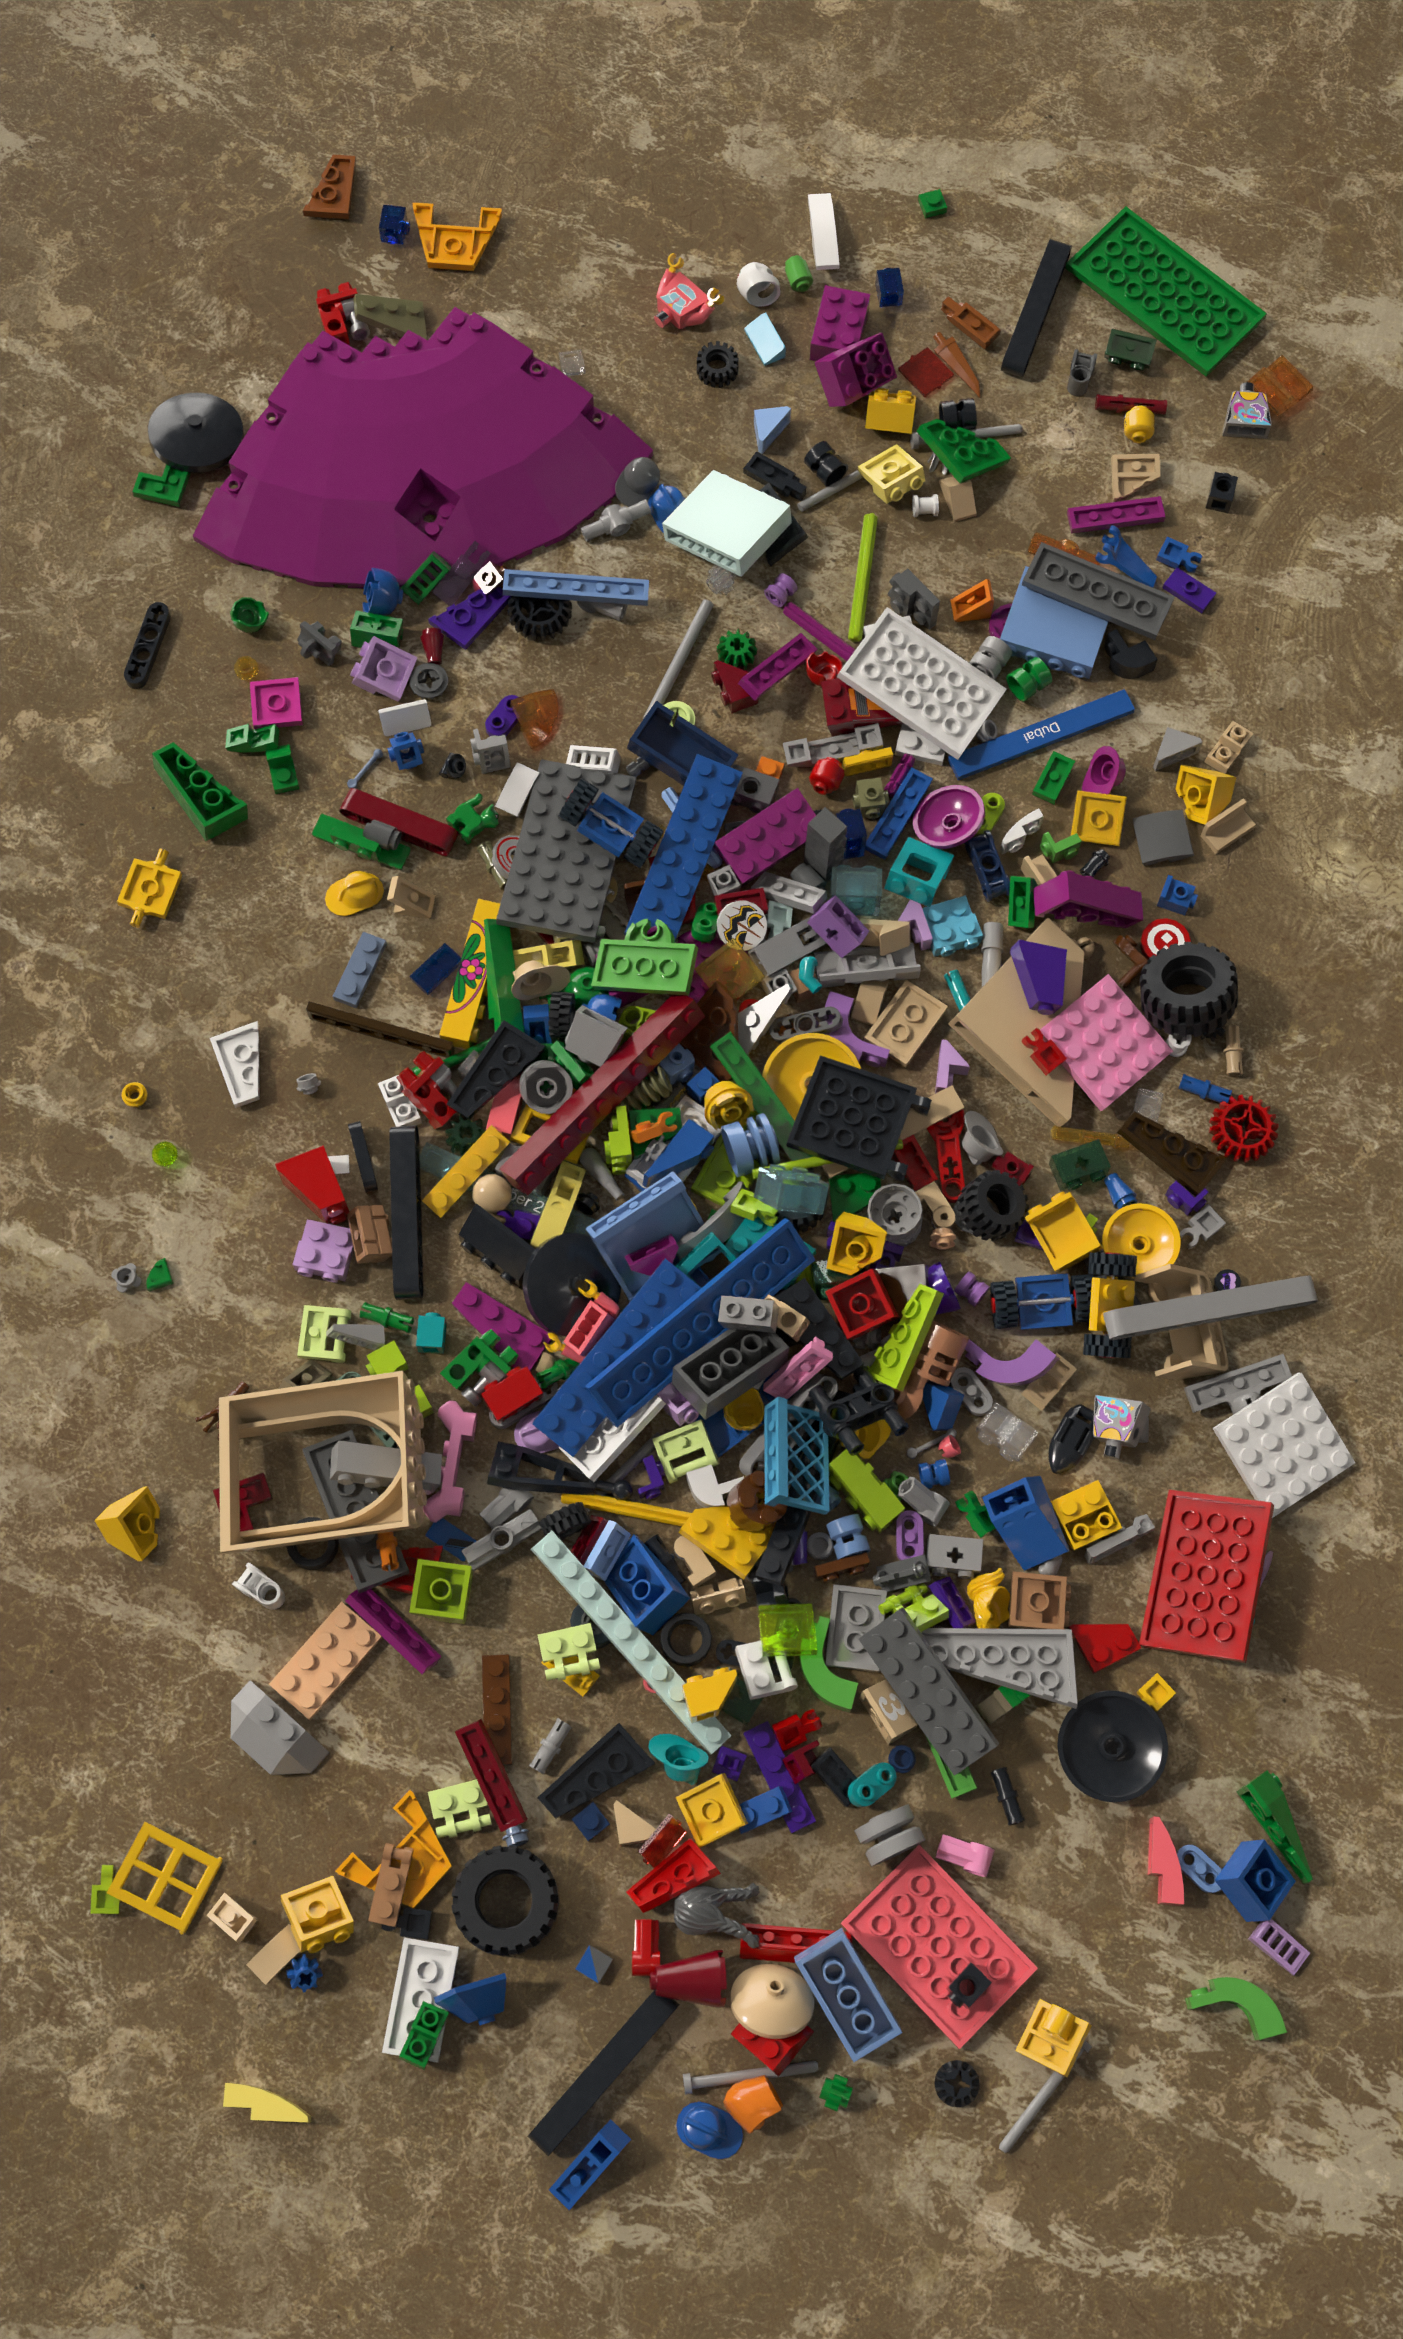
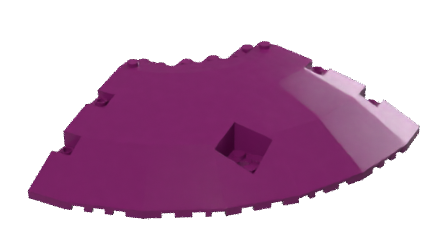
M454 307L429 340L408 330L394 347L375 336L362 353L322 331L312 344L307 342L295 357L268 398V407L251 425L229 461L231 474L220 488L216 487L193 534V538L197 543L233 564L240 565V563L252 566L254 570H268L274 572L275 576H289L296 578L297 582L317 587H334V584L348 585V588H364L369 570L372 571V567L389 571L396 577L399 587H402L433 551L451 566L449 572L439 583L451 581L452 577L461 575L473 577L490 561L502 566L504 562L513 558L518 560L532 554V550L543 545L548 547L565 539L577 529V525L585 519L589 520L600 507H606L612 502L611 499L616 496V481L624 468L635 458L647 457L651 459L653 449L614 414L610 416L596 408L591 393L556 367H551L534 357L533 350L475 312L469 315ZM534 369H539L540 371H539V372H534L533 370H534ZM270 417H274V418H275L274 420L269 421V418H270ZM598 418L600 419V421L595 422L594 419ZM233 485H237V486H238V487L235 488V489H231V487H232ZM427 515L436 516V520L430 523L425 522L423 519ZM433 561L430 562L439 573L442 571ZM426 568L423 570L432 580L436 578ZM420 576L417 577L421 583L425 582ZM413 583L410 585L412 588L417 587Z

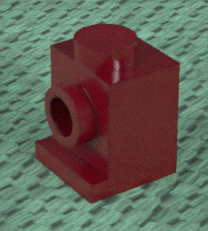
M1008 1151L1004 1157L1002 1155L998 1156L991 1166L995 1170H1000L1001 1174L1003 1172L1009 1173L1011 1179L1015 1177L1018 1180L1017 1184L1019 1186L1025 1184L1034 1168L1033 1165H1028ZM1009 1165L1010 1167L1015 1169V1171H1009L1007 1169V1166Z

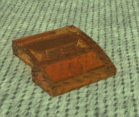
M1283 355L1269 367H1263L1247 381L1254 384V392L1266 394L1268 407L1277 416L1290 409L1313 391L1311 383Z

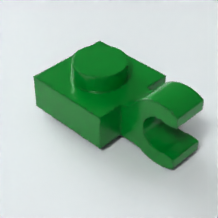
M973 1491L964 1494L968 1504L964 1498L955 1502L960 1511L969 1513L965 1517L980 1538L997 1530L991 1522L986 1506H981Z

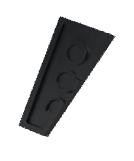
M503 1020L448 1101L447 1106L465 1118L471 1119L547 1049L546 1046Z
M805 1278L774 1297L809 1320L810 1324L798 1342L805 1347V1345L813 1341L814 1337L824 1341V1348L833 1353V1359L826 1367L841 1380L864 1366L862 1359Z
M618 1723L537 1798L552 1816L557 1819L654 1766L655 1762Z

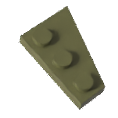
M355 294L353 302L356 320L379 329H390L397 332L399 337H403L410 330L427 340L422 301Z

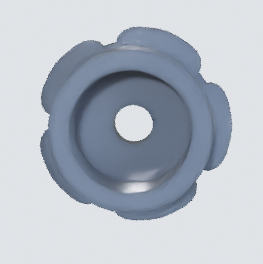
M521 1825L514 1826L506 1830L507 1835L502 1840L506 1841L507 1847L509 1845L518 1847L529 1841L527 1836L529 1831L528 1829H522Z

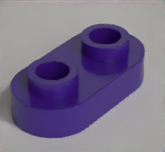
M515 695L504 697L488 716L485 726L489 736L505 735L506 737L524 714V703L520 697ZM509 704L516 705L514 708L508 707ZM495 722H501V725L495 726L493 724Z

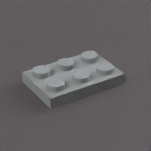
M833 1585L825 1660L827 1667L879 1673L878 1666L861 1644L859 1638L884 1621L885 1614L882 1615L880 1613L878 1605L885 1602L887 1591Z

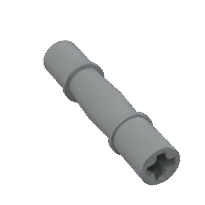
M988 922L983 925V947L981 948L983 953L982 987L1001 967V954L1004 952L1003 924L998 922Z

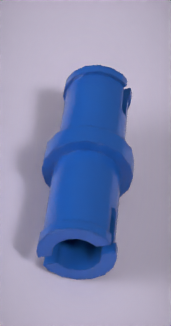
M1183 1074L1178 1088L1200 1095V1098L1203 1100L1208 1098L1220 1103L1222 1101L1228 1103L1232 1090L1211 1084L1210 1080L1202 1081Z

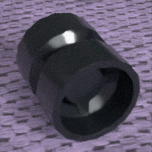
M960 399L958 403H955L953 400L941 401L939 403V420L944 421L945 426L953 429L958 427L967 430L976 429L977 413L974 399Z
M821 441L809 450L804 458V463L813 473H817L816 476L828 487L842 479L848 470V464L839 455H835V450L827 441Z

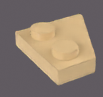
M1160 454L1112 455L1113 501H1118L1158 481L1161 476Z

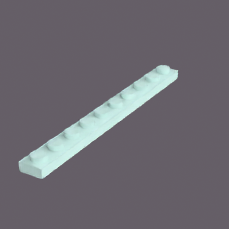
M553 1531L531 1548L532 1552L710 1755L731 1737V1734L716 1717L691 1723L682 1692V1685L686 1683L640 1630L634 1626L632 1621Z

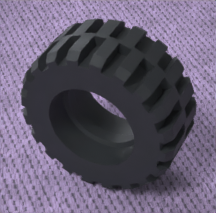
M1184 942L1183 945L1176 943L1170 945L1168 949L1162 948L1157 952V956L1153 955L1149 958L1141 971L1140 993L1142 1011L1145 1012L1147 1020L1153 1022V1026L1159 1030L1163 1028L1164 1032L1170 1035L1175 1033L1179 1034V1037H1187V1035L1198 1037L1205 1032L1207 1034L1212 1033L1216 1030V1027L1221 1028L1226 1024L1227 1019L1232 1018L1235 1013V1008L1238 1004V975L1236 967L1224 952L1220 953V950L1214 946L1207 947L1205 943L1198 942V944H1192V942ZM1185 984H1197L1207 988L1205 991L1193 995H1182L1171 991L1173 988Z
M494 1846L493 1849L477 1853L478 1855L474 1859H470L465 1864L463 1871L459 1872L455 1888L452 1890V1912L459 1930L470 1943L492 1955H520L533 1947L535 1948L545 1936H548L558 1915V1887L551 1871L532 1852L520 1849L517 1846ZM501 1874H511L521 1878L528 1885L532 1895V1905L527 1917L518 1925L509 1928H500L492 1925L484 1918L480 1909L479 1901L483 1887L490 1879Z

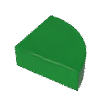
M166 1258L156 1262L146 1280L149 1292L174 1284Z

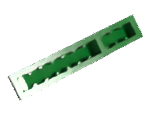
M485 919L489 1019H494L495 1032L503 1020L524 1032L520 1000L512 994V985L515 981L513 976L515 962L510 927L497 925L496 919Z

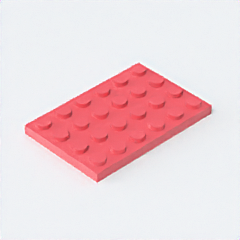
M920 1845L841 1922L845 1930L958 2049L1038 1969ZM971 1962L992 1983L970 2008L966 2009L964 2006L958 2008L947 1997L950 1992L946 1988ZM964 1979L961 1981V1993L965 1996L973 1994L974 1985L970 1980Z

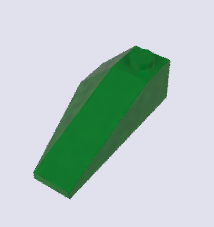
M1266 1770L1236 1792L1302 1884L1309 1883L1313 1880L1285 1794L1281 1789L1283 1785L1274 1773L1270 1774Z

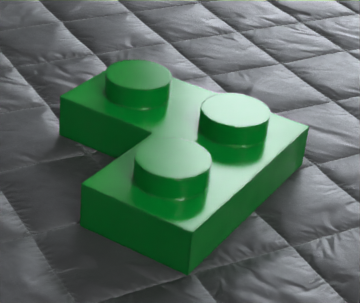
M168 465L165 466L162 477L139 472L132 491L133 496L179 507L191 472L180 471Z

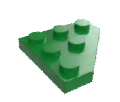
M939 419L924 423L917 430V433L959 483L1004 466L1011 459L997 440L989 437L987 440L975 437L976 433L967 429L947 427L945 422Z

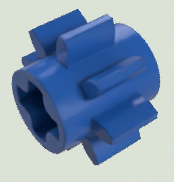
M303 1954L297 1960L292 1959V1969L286 1970L287 1977L291 1979V1988L294 1989L298 1986L304 1993L311 1987H318L316 1983L317 1978L322 1977L323 1974L321 1968H317L319 1966L317 1958L310 1960L306 1957V1954Z

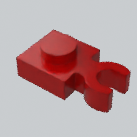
M1035 1028L1031 1032L1035 1041H1032L1026 1035L1022 1039V1043L1025 1047L1034 1051L1030 1056L1031 1059L1047 1076L1067 1058L1051 1039L1045 1043L1042 1032Z

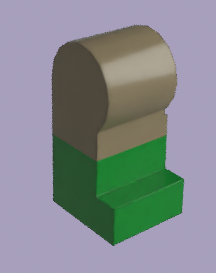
M1001 1686L980 1703L976 1709L987 1724L991 1725L1028 1699L1030 1694Z

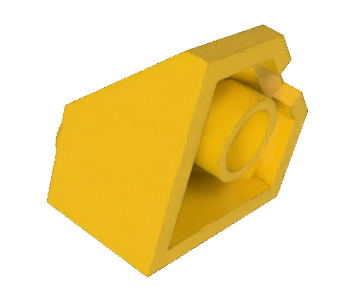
M1181 765L1175 789L1179 798H1183L1187 809L1184 811L1187 818L1205 825L1218 816L1231 802L1236 777L1218 771Z
M843 1212L835 1223L826 1269L852 1275L868 1264L877 1261L883 1255L887 1232L869 1218Z
M145 1486L109 1505L95 1519V1522L107 1543L135 1560L143 1561L157 1546L158 1534H154L155 1519H159L160 1507L148 1486Z

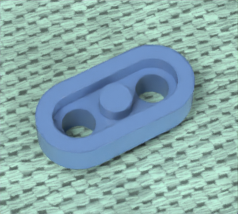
M1185 1845L1176 1852L1181 1872L1196 1886L1206 1893H1215L1221 1890L1215 1879L1222 1869L1203 1851L1194 1845ZM1185 1855L1192 1856L1193 1863L1191 1865L1185 1863ZM1207 1874H1211L1214 1877L1213 1884H1208L1205 1881Z

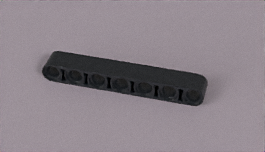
M1052 239L1049 240L1005 353L1000 371L1023 378L1065 270L1066 263L1068 262L1072 245Z
M417 1125L391 1127L389 1141L394 1297L396 1300L423 1298L419 1130Z
M654 1990L527 2137L549 2156L680 2004L675 1999L656 1996Z

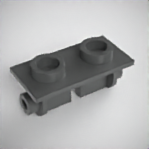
M925 1554L877 1566V1575L873 1576L874 1585L880 1586L882 1590L887 1592L932 1581Z

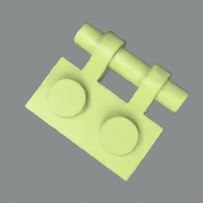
M591 1623L538 1635L543 1663L554 1661L555 1668L545 1670L547 1681L557 1678L558 1681L565 1680L566 1676L582 1673L583 1676L590 1674V1671L600 1669L598 1658L587 1660L586 1653L596 1651ZM578 1655V1663L563 1666V1658Z
M477 1779L428 1792L434 1820L445 1818L446 1825L436 1827L438 1838L446 1836L453 1838L458 1836L457 1833L469 1830L476 1832L482 1830L481 1827L492 1825L490 1814L482 1816L478 1814L477 1809L487 1807L488 1804ZM469 1811L470 1819L455 1822L453 1815Z

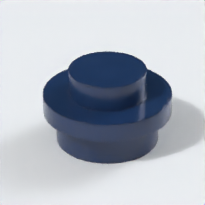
M899 1745L891 1750L888 1762L897 1773H907L914 1767L916 1757L911 1748Z

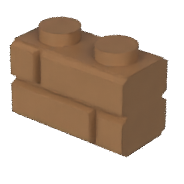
M367 1205L353 1208L347 1214L357 1263L386 1261L392 1256V1238H390L388 1231L389 1216L385 1214L383 1205Z

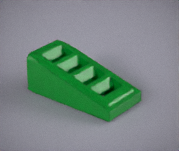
M433 551L401 587V590L419 605L449 572L451 566ZM431 561L442 569L440 573L430 564ZM425 568L436 577L434 580L423 571ZM418 576L429 584L427 588L417 579ZM412 583L423 592L421 595L410 586Z

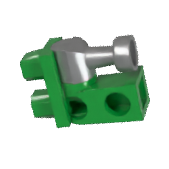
M492 1329L481 1337L476 1336L440 1372L457 1390H460L475 1373L481 1376L473 1388L467 1386L461 1392L475 1407L482 1402L480 1395L485 1392L484 1387L495 1380L498 1382L503 1381L519 1357L510 1346L500 1355L492 1350L501 1340Z

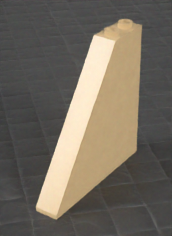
M1047 918L1026 941L1067 949L1063 1006L1051 1015H1042L1036 1010L1029 1009L1012 957H1010L948 1024L1048 1119L1060 1128L1071 1118L1074 1079L1062 1064L1046 1076L1030 1057L1034 1051L1025 1047L1022 1039L1027 1035L1032 1041H1035L1034 1036L1031 1034L1035 1028L1039 1030L1081 997L1084 951L1074 939L1069 938L1061 930V927L1056 922Z

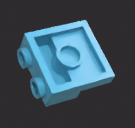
M966 895L931 905V907L922 908L933 938L931 950L934 957L938 955L949 956L962 948L966 950L973 949L981 943L983 934L975 913L972 914Z

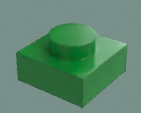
M940 189L918 195V202L925 219L947 213V205Z

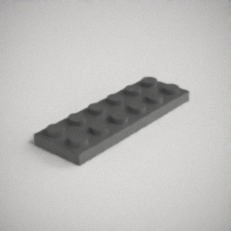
M1041 542L1022 581V586L1153 640H1156L1175 598L1165 592Z
M352 1430L302 1449L329 1519L355 1513L379 1497L376 1488H367L364 1484L359 1483L343 1485L336 1480H330L332 1448L338 1440L357 1443ZM377 1534L338 1539L359 1593L409 1574V1569L399 1544L396 1547L399 1568L391 1571L390 1565H388L389 1570L384 1571L381 1566L380 1550L376 1546Z
M903 1607L859 1638L861 1644L954 1776L999 1745L997 1739Z

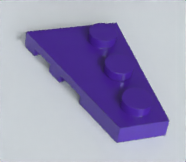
M497 587L490 595L485 594L482 589H479L470 594L468 599L446 608L447 611L430 617L428 622L434 628L441 629V633L466 650L504 609L511 596L503 595V589Z

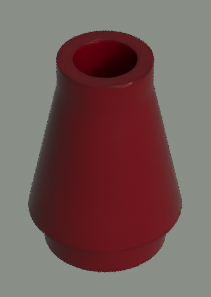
M439 628L424 629L420 639L427 662L440 665L442 664L444 635Z

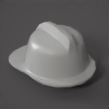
M975 1111L966 1112L964 1118L967 1132L963 1138L962 1147L967 1152L971 1162L974 1165H979L981 1162L989 1161L995 1155L1001 1156L1003 1150L990 1122L983 1115Z

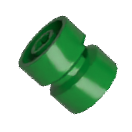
M1038 657L1032 658L1023 664L1022 668H1017L1006 677L1011 692L1022 702L1035 695L1036 689L1040 691L1053 681L1047 665Z

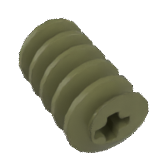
M660 1065L657 1066V1075L651 1071L648 1074L649 1078H644L620 1102L621 1106H626L627 1114L633 1108L641 1110L642 1103L645 1106H650L652 1103L651 1099L654 1102H658L661 1096L664 1098L669 1097L670 1091H673L667 1074Z

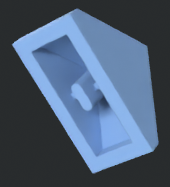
M785 406L754 410V427L758 452L763 454L790 423L791 408Z

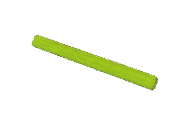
M874 513L865 514L863 520L848 639L853 643L860 642L863 635L878 517Z

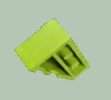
M846 1449L829 1463V1484L838 1491L840 1489L846 1495V1503L854 1511L858 1509L864 1516L862 1520L870 1530L874 1531L876 1529L880 1534L904 1512L905 1507L885 1482L882 1483L872 1472L874 1468L869 1462L865 1464L858 1455L851 1456Z

